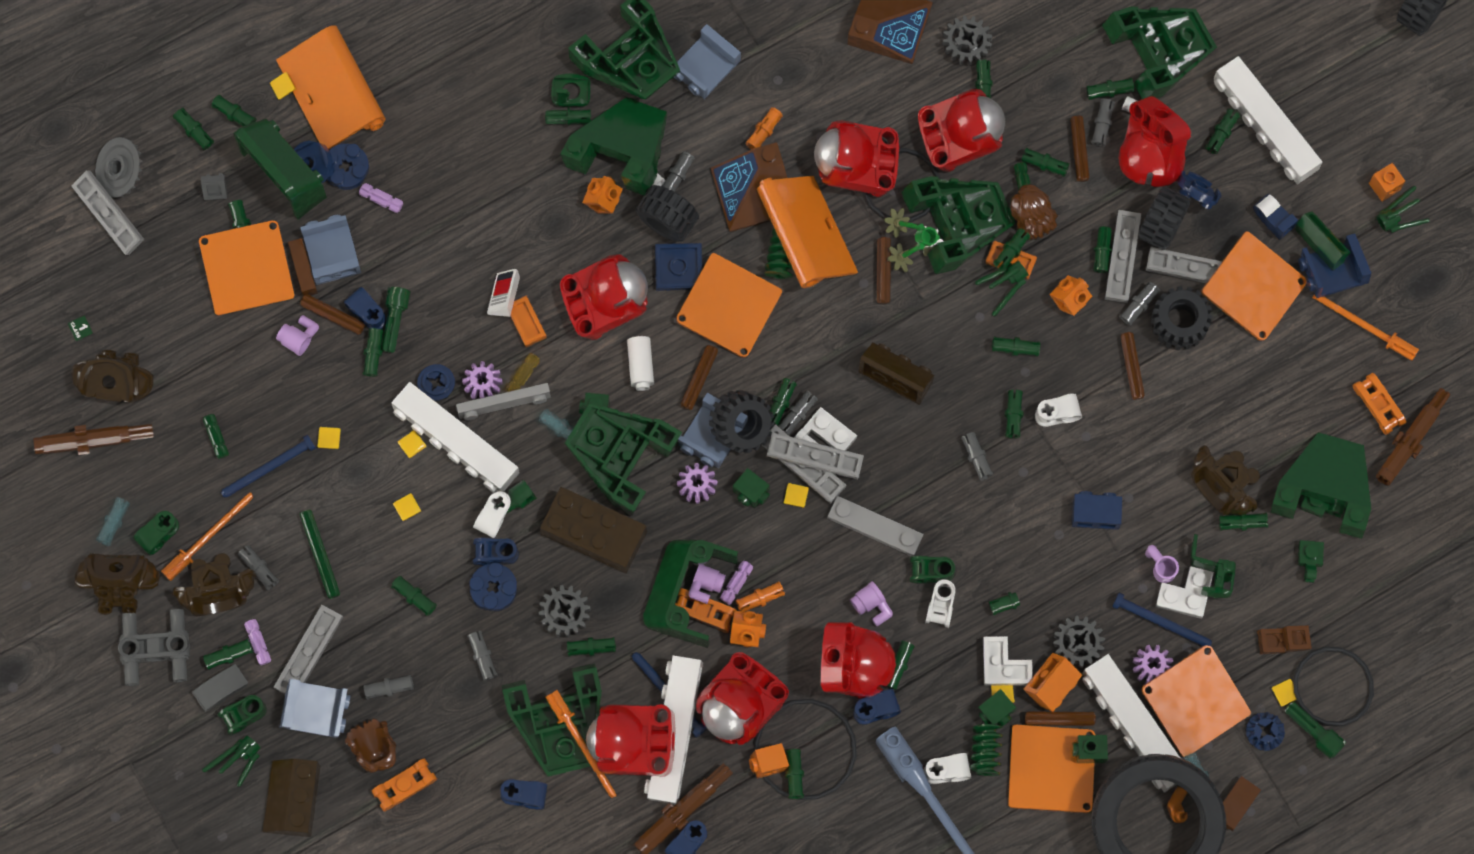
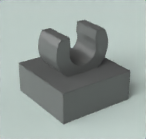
M219 173L216 176H210V174L201 176L204 200L227 199L228 192L225 175Z

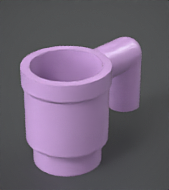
M304 315L300 317L298 323L307 328L305 332L294 326L284 324L276 337L281 342V345L290 349L298 356H301L306 351L311 338L319 329V325Z
M1149 545L1145 555L1148 558H1153L1156 562L1153 570L1154 577L1161 583L1171 582L1179 571L1178 562L1171 556H1162L1154 545Z
M699 564L688 596L691 599L707 604L710 595L700 592V588L720 593L726 575L704 564Z
M873 581L855 593V596L850 599L853 607L860 615L865 612L868 613L878 606L881 613L872 618L873 623L877 627L893 615L882 592Z

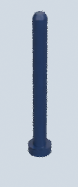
M308 434L303 437L304 441L222 489L221 494L223 497L231 496L307 449H310V451L316 449Z
M1118 593L1113 603V608L1118 610L1121 607L1201 646H1211L1212 641L1209 638L1123 598L1124 594Z
M635 652L632 655V660L662 693L663 685L667 684L643 656ZM694 716L692 722L694 731L692 734L697 738L707 728Z

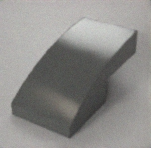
M234 664L200 685L192 693L206 712L225 702L227 697L247 687L248 682L237 665Z

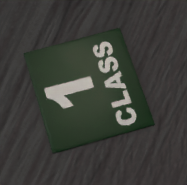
M85 315L68 323L76 341L93 334Z

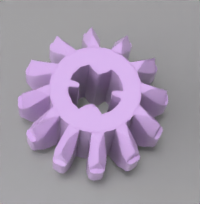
M481 361L478 368L473 363L471 365L473 371L465 370L467 377L462 379V382L467 386L464 390L466 393H471L473 400L478 395L481 399L485 398L486 395L488 397L493 396L492 392H500L498 385H501L503 381L501 378H498L501 375L500 371L494 370L492 363L487 368L484 361ZM483 378H486L487 383L484 384L482 382V385H479L478 380L481 379L483 381Z
M695 463L694 470L687 465L685 467L687 473L680 472L679 477L682 480L677 481V486L682 488L679 491L680 495L687 494L686 501L688 502L695 497L696 504L700 503V497L708 501V494L714 495L715 489L713 487L717 486V480L712 479L715 476L714 471L707 473V465L699 469V464ZM701 480L702 486L698 484V487H694L693 481Z
M1150 645L1145 647V652L1141 649L1138 650L1137 654L1139 657H1134L1133 663L1138 666L1133 668V672H1141L1137 678L1139 681L1145 677L1147 678V684L1171 668L1169 664L1173 662V659L1165 658L1168 654L1167 650L1160 653L1159 645H1156L1154 651H1152ZM1155 661L1157 663L1156 668L1150 669L1148 665Z

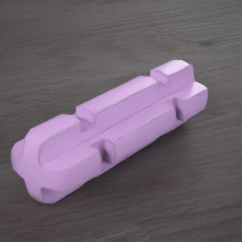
M367 183L363 184L360 188V196L369 197L371 201L385 208L389 207V210L398 213L403 206L402 200L393 199L391 195L377 188L373 189V186Z
M743 560L738 571L734 573L726 586L727 590L723 591L720 599L724 603L732 604L735 594H738L745 583L746 576H749L753 570V566L747 561Z
M252 619L245 622L244 625L247 633H249L248 636L253 650L257 654L256 658L259 665L268 664L271 662L268 651H266L267 647L262 633L259 631L260 628L257 620Z

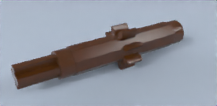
M1440 388L1431 402L1424 406L1405 434L1402 431L1399 432L1392 442L1396 448L1376 474V479L1380 483L1389 486L1411 456L1415 459L1423 448V445L1419 443L1440 415L1439 411L1450 397L1449 392Z
M152 424L128 427V425L92 430H86V425L74 426L75 432L33 438L35 455L77 450L78 455L90 454L89 448L153 438L154 435Z
M723 763L674 806L669 802L661 810L664 816L634 843V846L640 853L649 854L674 830L678 829L681 832L689 823L686 819L716 792V789L733 774L728 766Z

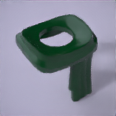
M560 74L554 77L551 98L555 105L571 107L587 106L589 104L591 91L590 79L588 77L578 74ZM570 83L576 84L580 88L579 96L575 99H569L570 92H568V89H563L565 85Z

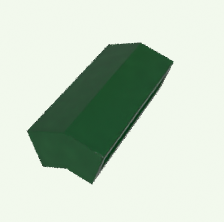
M1313 211L1305 213L1297 222L1295 230L1332 271L1344 263L1350 251Z

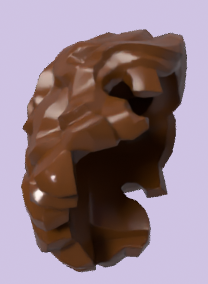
M1026 184L1019 189L1017 194L1013 195L1011 199L1012 216L1018 221L1017 229L1026 230L1021 237H1024L1028 232L1030 235L1029 240L1037 239V237L1043 238V232L1048 235L1050 231L1056 229L1057 223L1055 220L1058 215L1052 209L1051 201L1047 194L1035 185Z
M372 718V721L369 720L368 723L364 721L363 727L358 724L347 733L345 743L350 746L352 752L356 755V761L366 771L370 773L383 771L395 764L396 743L393 742L392 737L388 733L386 721L379 722L376 718Z

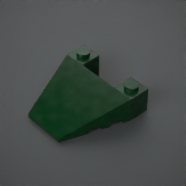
M626 0L620 5L621 16L632 28L603 52L585 34L568 48L569 58L585 75L646 100L680 72V68L659 25L653 7L646 0Z
M1131 6L1113 12L1102 25L1112 45L1131 39L1147 70L1139 76L1134 85L1142 99L1149 96H1154L1155 98L1163 97L1217 48L1196 9L1169 8V10H1158V7L1139 9L1138 7Z
M627 97L570 135L560 153L565 166L587 174L598 153L627 163L621 174L626 189L645 195L657 178V166L661 155L660 147L664 137L667 111Z
M930 176L911 181L901 192L909 213L930 208L943 239V242L937 243L927 254L936 275L956 270L1016 224L998 182L977 180L965 182L959 181L956 178L943 180Z
M589 403L567 438L565 445L609 502L628 515L633 516L646 491L627 480L647 446L669 457L682 432L660 419L646 418L638 414L620 412L616 409Z
M1318 432L1279 481L1270 512L1293 519L1300 495L1345 507L1346 510L1339 532L1362 539L1371 512L1364 445Z
M595 663L572 668L577 692L561 695L571 713H575L570 718L585 743L589 726L600 713L602 690ZM525 680L502 685L507 712L547 777L591 767L565 722L558 724L559 719L547 699L530 703Z

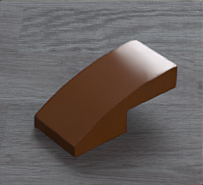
M1309 625L1286 626L1284 628L1260 629L1257 631L1260 654L1288 653L1312 649Z
M1242 776L1223 801L1226 813V827L1231 831L1235 829L1261 791V789Z

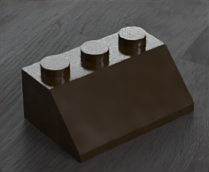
M872 342L860 358L858 372L920 405L933 383L934 375L931 374L932 371L925 366L920 365L918 367L914 365L908 357L902 354L898 356L890 352L891 349L884 344L879 343L877 345Z
M301 759L272 761L263 833L301 837L312 836L321 767L318 761Z

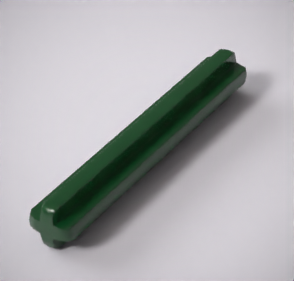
M310 509L302 511L300 517L329 599L340 596V591L313 512Z

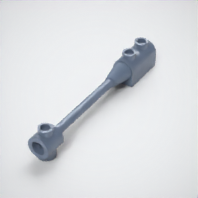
M892 727L880 735L875 743L902 782L906 780L921 796H924L963 854H974L931 791L932 789L923 770V765L897 727Z

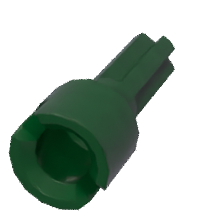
M393 286L387 289L385 306L389 310L381 348L384 352H395L402 312L408 310L411 293L408 289Z
M524 479L508 490L511 504L507 513L517 507L518 509H523L537 499ZM500 502L495 507L505 506V503Z
M1292 702L1287 706L1285 713L1316 740V747L1329 759L1334 758L1345 746L1346 741L1333 729H1324L1296 702Z

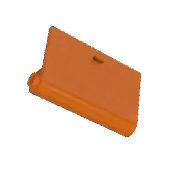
M337 26L324 28L276 59L281 71L288 73L296 89L293 93L319 143L324 144L329 150L363 128L376 131L384 125L383 123L386 118Z
M814 176L774 180L767 178L759 183L760 186L757 188V192L801 288L814 286L824 278L855 275L858 273Z

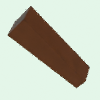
M302 238L289 241V248L303 296L305 294L310 296L318 294Z

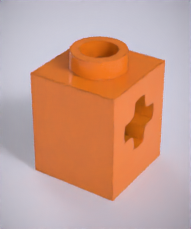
M1391 163L1373 174L1369 185L1383 202L1399 192L1406 181L1394 164Z
M782 743L757 749L750 755L749 766L751 771L755 772L757 779L784 772L789 767Z

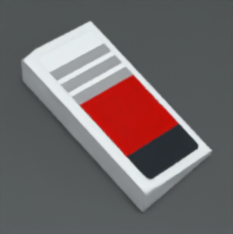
M517 269L497 273L487 311L488 315L511 316L520 279Z

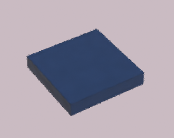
M702 243L655 244L656 291L692 290L702 271Z

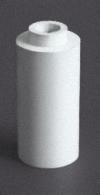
M646 336L629 338L627 346L631 386L635 387L637 391L649 390L650 386L654 385L650 338Z

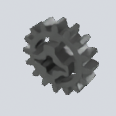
M963 15L962 21L955 18L954 25L948 23V31L943 33L945 39L942 45L947 47L945 50L946 54L952 53V61L958 58L960 59V65L963 64L964 60H967L968 64L971 65L972 60L978 61L981 60V56L987 57V50H991L992 43L990 41H992V35L987 34L990 29L989 26L982 27L983 20L977 23L975 22V16H972L971 20H967L966 15ZM956 32L957 38H955V41H952V37ZM982 39V45H981V47L978 49V44H977V43H979L980 40Z
M560 585V591L558 592L551 588L552 595L544 594L546 603L540 602L539 604L544 609L539 612V617H545L541 621L542 625L546 626L549 624L548 632L551 633L553 630H556L557 637L562 632H565L568 638L571 631L577 635L578 627L586 628L583 620H590V616L585 612L591 611V608L588 605H584L588 602V598H580L582 591L578 590L574 593L573 586L565 590L564 586ZM563 597L573 598V600L563 599ZM555 602V608L549 614V608ZM560 604L569 611L570 619H568L567 615L565 616L564 613H561ZM579 609H581L580 616L578 620L575 621V613L578 612ZM556 623H565L567 624V626H560Z
M1075 616L1074 622L1067 618L1065 620L1066 626L1063 624L1058 625V629L1061 632L1054 633L1053 637L1058 640L1053 642V646L1059 647L1055 654H1062L1073 666L1075 663H1078L1079 668L1083 667L1084 662L1089 666L1092 665V658L1098 661L1100 655L1097 652H1103L1104 647L1099 645L1105 642L1104 637H1099L1103 631L1102 628L1096 630L1094 627L1097 622L1094 621L1089 624L1088 617L1080 621L1079 617ZM1075 627H1080V628H1084V629H1083V630H1074L1073 628H1075ZM1091 634L1094 638V647L1090 643L1089 639ZM1085 635L1083 643L1078 646L1076 645L1073 649L1075 640H1079ZM1063 637H1065V640L1068 641L1067 649H1065ZM1075 654H1083V655H1085V656H1083V657H1077V656H1074V655H1075Z

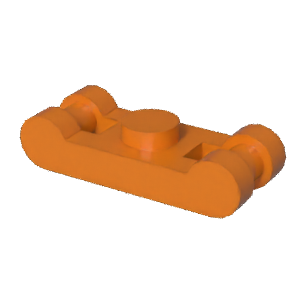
M1374 373L1366 376V380L1353 384L1354 391L1361 397L1385 435L1392 432V428L1397 425L1400 427L1406 423L1404 415ZM1370 387L1375 390L1372 394H1369L1367 391ZM1388 412H1390L1393 417L1389 420H1387L1384 416Z
M680 588L679 598L675 605L686 609L689 618L714 627L719 631L729 632L731 627L729 624L734 617V611H737L736 609L709 599L707 604L691 599L688 596L689 590ZM687 601L694 602L691 609L685 607ZM717 611L723 614L721 620L714 618Z
M425 758L371 790L374 797H378L380 800V807L383 812L388 811L437 780L435 774L431 773L428 769L429 764ZM420 773L423 779L416 782L413 776ZM390 789H393L396 794L392 798H389L386 793Z

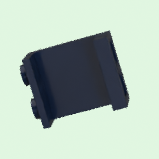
M1355 233L1346 236L1343 245L1350 253L1345 258L1344 263L1334 271L1316 252L1309 254L1307 247L1302 249L1301 257L1298 259L1299 266L1302 272H1306L1308 277L1306 279L1307 286L1310 292H1314L1316 299L1369 283L1372 273Z

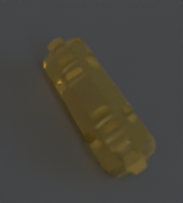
M528 354L525 363H522L513 376V381H510L506 386L507 392L521 389L520 386H524L532 374L533 368H536L540 362L536 355Z

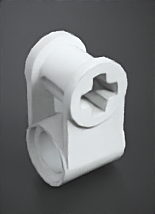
M1067 394L1058 398L1044 400L1038 405L1035 413L1036 422L1043 427L1071 423L1082 418L1076 394Z
M502 491L492 494L477 517L473 528L495 538L511 504L509 495ZM503 497L502 502L505 503V506L496 508V502L493 501L494 498Z
M940 580L936 583L925 623H930L931 621L944 624L945 627L949 628L955 596V586L951 581ZM947 587L951 594L948 597H941L938 594V589Z
M966 753L931 759L924 768L925 775L930 784L960 782L971 778ZM932 767H935L937 771L940 770L938 776H935L934 772H930Z

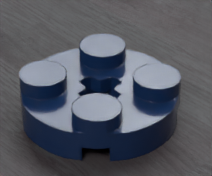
M304 141L295 147V152L307 165L310 164V159L314 161L313 167L310 169L312 171L316 169L324 179L321 183H324L327 178L332 176L334 171L332 156L324 144Z
M339 144L331 148L329 151L332 156L334 171L332 176L326 180L331 185L333 184L342 190H351L360 186L369 172V162L364 151L356 144ZM343 162L352 164L349 167V171L345 172L344 169H340Z
M1183 171L1177 180L1178 185L1181 187L1179 190L1180 194L1189 198L1193 197L1207 209H1211L1213 205H1216L1222 196L1218 188L1214 192L1210 188L1212 183L1196 173L1189 172L1186 175L1185 171Z
M499 563L480 567L473 574L469 582L473 601L484 610L502 611L509 607L516 597V578L510 569ZM489 583H499V591L497 593L494 591L488 592Z

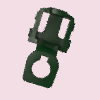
M1194 534L1190 564L1197 568L1216 572L1214 587H1202L1201 595L1217 599L1230 597L1233 591L1236 563L1223 559L1215 562L1195 556L1198 534ZM1230 582L1229 590L1223 588L1224 583Z

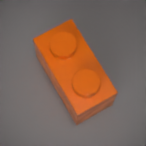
M1052 653L1025 686L1024 691L1040 707L1053 712L1061 705L1069 691L1076 686L1082 674L1066 657Z

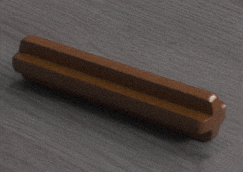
M1078 115L1071 117V132L1076 178L1078 182H1085L1089 180V167L1083 117Z
M881 237L877 240V303L879 304L890 303L891 262L887 258L891 256L889 251L891 239L888 237Z
M305 294L301 300L302 307L358 335L365 328L364 322L308 294Z
M1132 332L1123 333L1120 338L1131 397L1133 400H1140L1144 398L1145 393L1134 335Z
M712 345L706 346L681 402L683 408L687 410L693 409L718 354L716 347Z
M1027 711L1025 712L1024 721L1025 725L1093 726L1096 723V715L1094 712Z

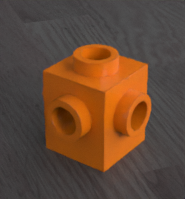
M610 177L592 178L582 203L597 213L613 214L623 189L616 185V181Z
M1069 275L1049 294L1061 311L1073 316L1093 297L1087 289L1089 287L1083 279H1076Z
M734 611L730 643L739 644L744 647H758L760 638H765L766 624H762L763 614H756L752 611Z

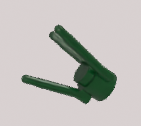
M1412 186L1387 208L1379 212L1377 220L1385 232L1390 230L1391 233H1394L1401 229L1430 222V219L1426 218L1398 225V222L1401 221L1399 214L1419 203L1420 199L1417 198L1397 210L1394 208L1417 188L1416 186Z
M1018 260L1013 264L1010 263L1006 271L997 270L975 281V284L979 285L1004 273V276L989 285L990 289H993L1007 279L1011 284L1016 282V285L992 313L994 317L1003 309L1017 290L1026 283L1024 278L1029 274Z
M246 735L243 740L240 739L234 746L204 767L202 771L207 772L233 752H236L218 772L222 774L239 757L245 761L250 758L237 783V786L240 787L254 762L260 757L257 752L261 747Z

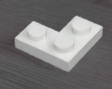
M1190 566L1185 588L1161 583L1156 607L1202 619L1208 596L1201 595V590L1204 586L1210 587L1214 572Z
M983 637L984 686L1027 685L1032 679V660H1008V637Z

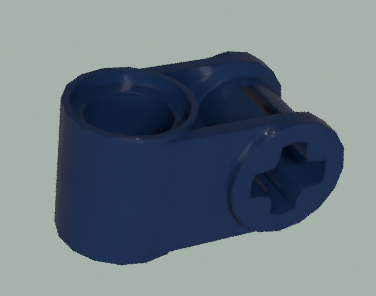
M359 287L344 301L346 307L364 322L369 329L377 328L382 330L385 327L387 320L383 310L364 288ZM372 316H375V317H378V319H377V320H375V319H373V318L371 319V317H372Z
M476 538L473 540V544L476 545L475 558L473 559V564L484 566L492 563L509 565L515 563L519 557L518 548L511 539ZM506 547L513 548V552L509 556L501 555L502 550Z
M888 689L875 696L859 700L853 712L855 721L859 724L867 725L900 714L901 709L894 690ZM861 708H864L866 711L870 710L868 716H865L864 712L860 713Z
M508 779L501 785V799L508 805L542 810L545 808L548 785L538 781ZM510 788H514L516 792L513 794V797H509L508 792H506Z
M696 820L689 822L681 833L668 845L665 853L695 854L707 838L705 825ZM700 827V833L702 835L700 837L694 836V838H692V832L690 830L692 828L698 829Z

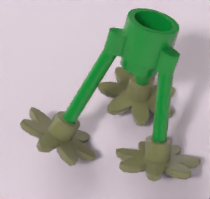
M901 208L898 213L895 209H891V217L884 218V221L890 224L886 228V233L893 231L894 237L897 238L900 230L907 232L906 227L917 229L914 235L917 242L915 247L903 251L900 243H898L896 249L889 247L892 255L887 260L895 262L894 270L896 271L901 267L904 272H907V265L913 264V261L908 256L922 249L923 255L927 256L930 249L937 243L943 242V240L938 235V229L926 227L923 224L909 223L910 218L903 217L904 208Z

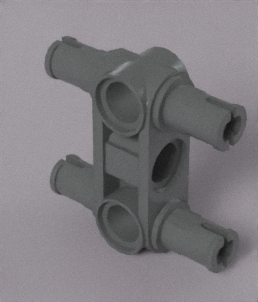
M170 610L171 631L168 633L143 635L137 634L136 614H122L123 635L119 638L118 650L120 662L124 665L125 686L139 685V664L169 660L172 661L173 682H186V661L189 660L191 646L189 643V633L185 630L184 610ZM183 641L184 646L181 650H173L175 642ZM129 645H136V650L133 654H125V649Z

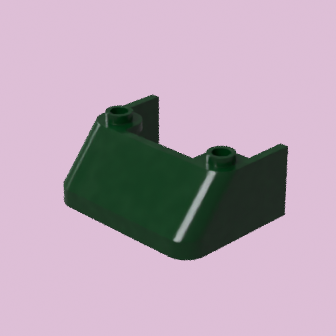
M265 118L239 128L233 134L240 153L243 157L249 154L290 201L294 215L298 220L327 198L321 183L324 181L321 174L316 169L312 171L279 133L280 128L274 120L268 121Z
M677 539L671 541L666 548L643 615L646 627L650 630L708 648L710 644L709 636L687 629L689 614L683 607L675 605L689 561L696 564H705L711 557L737 565L738 551L704 540Z

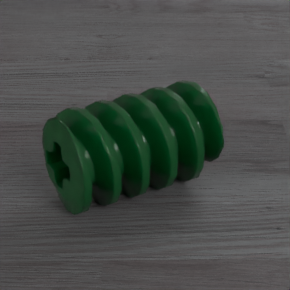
M772 229L773 237L770 239L771 246H769L768 250L770 254L767 255L768 263L765 264L766 272L764 274L776 279L793 278V274L787 271L793 270L789 263V259L775 229Z
M980 724L973 727V732L978 735L972 737V741L977 744L972 746V751L976 754L971 756V760L976 763L972 764L970 769L976 772V774L982 776L1001 775L994 768L1001 766V763L995 761V758L1001 757L1002 754L996 752L995 749L1002 747L1001 743L996 742V739L1003 737L1002 734L996 732L997 729L1003 728L1002 726Z

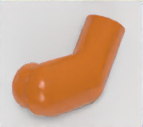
M1181 787L1176 788L1167 803L1170 817L1176 823H1183L1188 818V814L1184 812L1181 804L1187 795V791Z

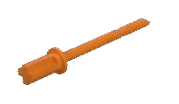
M1315 294L1312 297L1388 343L1386 349L1390 348L1411 361L1416 357L1419 349L1399 338L1396 332L1391 337L1326 297L1316 299Z
M247 494L187 552L180 549V553L161 573L168 580L172 581L187 565L192 564L194 561L191 557L252 500L253 494Z
M558 690L548 694L545 698L559 719L558 724L565 722L611 798L616 797L613 787L605 774L599 771L597 761L590 754L585 741L570 718L575 713H571Z

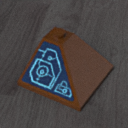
M861 0L848 34L847 45L913 64L933 2L928 0Z
M777 142L754 148L710 168L729 232L771 221L757 192V188L764 179L787 178Z

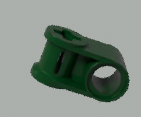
M161 511L140 528L133 539L149 556L154 555L177 533L179 522L169 511ZM167 520L170 526L166 527L163 522Z
M910 557V562L912 563L910 582L937 583L940 580L951 581L954 577L955 565L948 557ZM946 565L951 571L943 575L938 572V568ZM919 566L922 567L921 574L919 573Z
M250 695L235 704L225 707L218 713V716L223 718L229 729L227 731L228 734L234 735L262 719L266 714L267 707L258 696ZM254 702H258L260 705L258 711L249 713V706Z

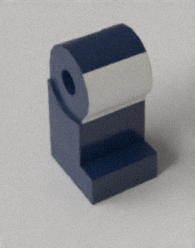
M1266 194L1253 205L1254 212L1279 240L1294 229L1298 222V219L1293 214L1290 215L1270 194Z

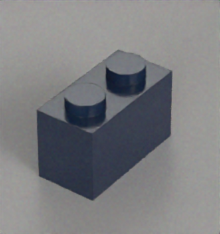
M1081 491L1079 494H1075L1072 506V527L1119 530L1122 519V497L1116 496L1117 494L1115 493L1093 495L1090 491Z

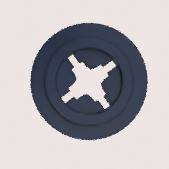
M433 364L421 371L418 376L417 385L418 389L432 400L439 401L448 398L451 392L454 391L455 378L447 367ZM440 376V383L443 384V386H437L436 389L433 390V385L430 381H436L437 378H439Z
M1269 712L1258 713L1247 724V738L1259 750H1273L1283 741L1285 735L1284 723L1280 721L1278 716ZM1272 724L1270 729L1272 735L1267 734L1260 739L1262 733L1260 726L1265 728L1267 725Z

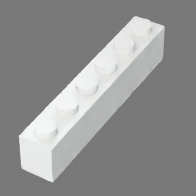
M1239 56L1216 71L1214 84L1217 89L1227 95L1229 104L1233 109H1238L1242 114L1244 123L1248 127L1253 128L1259 142L1269 148L1271 157L1277 163L1280 162L1284 167L1286 176L1290 180H1294L1298 185L1320 169L1322 160Z
M411 382L393 400V413L400 420L404 421L407 419L412 423L411 427L419 435L426 434L431 438L429 442L439 450L441 448L445 449L448 452L447 456L453 462L464 464L466 466L465 470L472 477L476 478L479 476L483 479L485 487L493 493L495 491L504 492L519 474V469L514 463Z
M1109 654L1084 669V677L1082 678L1084 684L1089 690H1094L1098 696L1096 697L1097 703L1103 710L1107 709L1111 717L1109 719L1117 730L1121 729L1125 735L1123 737L1124 742L1130 749L1134 748L1139 756L1168 754L1180 758ZM1152 780L1157 789L1161 788L1164 793L1177 785L1170 781Z
M673 656L672 661L667 662L666 675H669L668 685H663L661 698L665 699L664 705L675 714V754L672 771L669 775L665 777L651 776V780H646L644 793L648 794L647 798L649 800L664 803L670 802L671 804L679 802L703 667L701 660ZM667 711L659 712L658 722L661 723L667 720ZM659 759L655 762L654 767L656 771L664 769V759Z

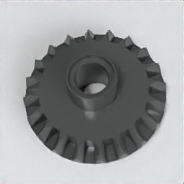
M122 137L114 138L104 145L98 155L95 169L96 179L108 194L115 198L130 194L131 189L136 188L135 182L140 180L138 174L142 171L140 164L143 161L139 159L141 152L137 150L138 146L133 144L132 140Z

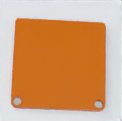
M268 221L209 234L199 239L216 315H224L273 304L295 297L280 228L276 221ZM275 223L277 225L276 229H270V224ZM203 238L208 239V243L206 245H203L201 243Z
M1247 231L1236 242L1203 287L1201 293L1255 338L1263 341L1270 335L1302 291L1307 281L1302 274ZM1299 278L1303 280L1302 285L1298 283ZM1260 332L1264 333V338L1259 336Z
M712 253L677 315L676 321L678 324L737 356L746 358L782 294V289L716 253ZM680 316H684V317H685V321H684V322H681V321L679 320V317H680ZM745 349L747 354L742 355L740 350Z
M1208 645L1193 652L1142 687L1143 695L1182 757H1188L1251 714L1249 707L1213 648ZM1205 648H1209L1210 650L1209 654L1207 655L1204 653ZM1149 686L1151 692L1147 694L1145 688Z
M1013 725L1008 806L1017 809L1089 813L1093 807L1094 763H1077V757L1072 756V742H1076L1078 735H1086L1089 732L1095 735V732L1089 729ZM1084 804H1089V805H1090V809H1089V810H1085V809L1083 808V805H1084Z

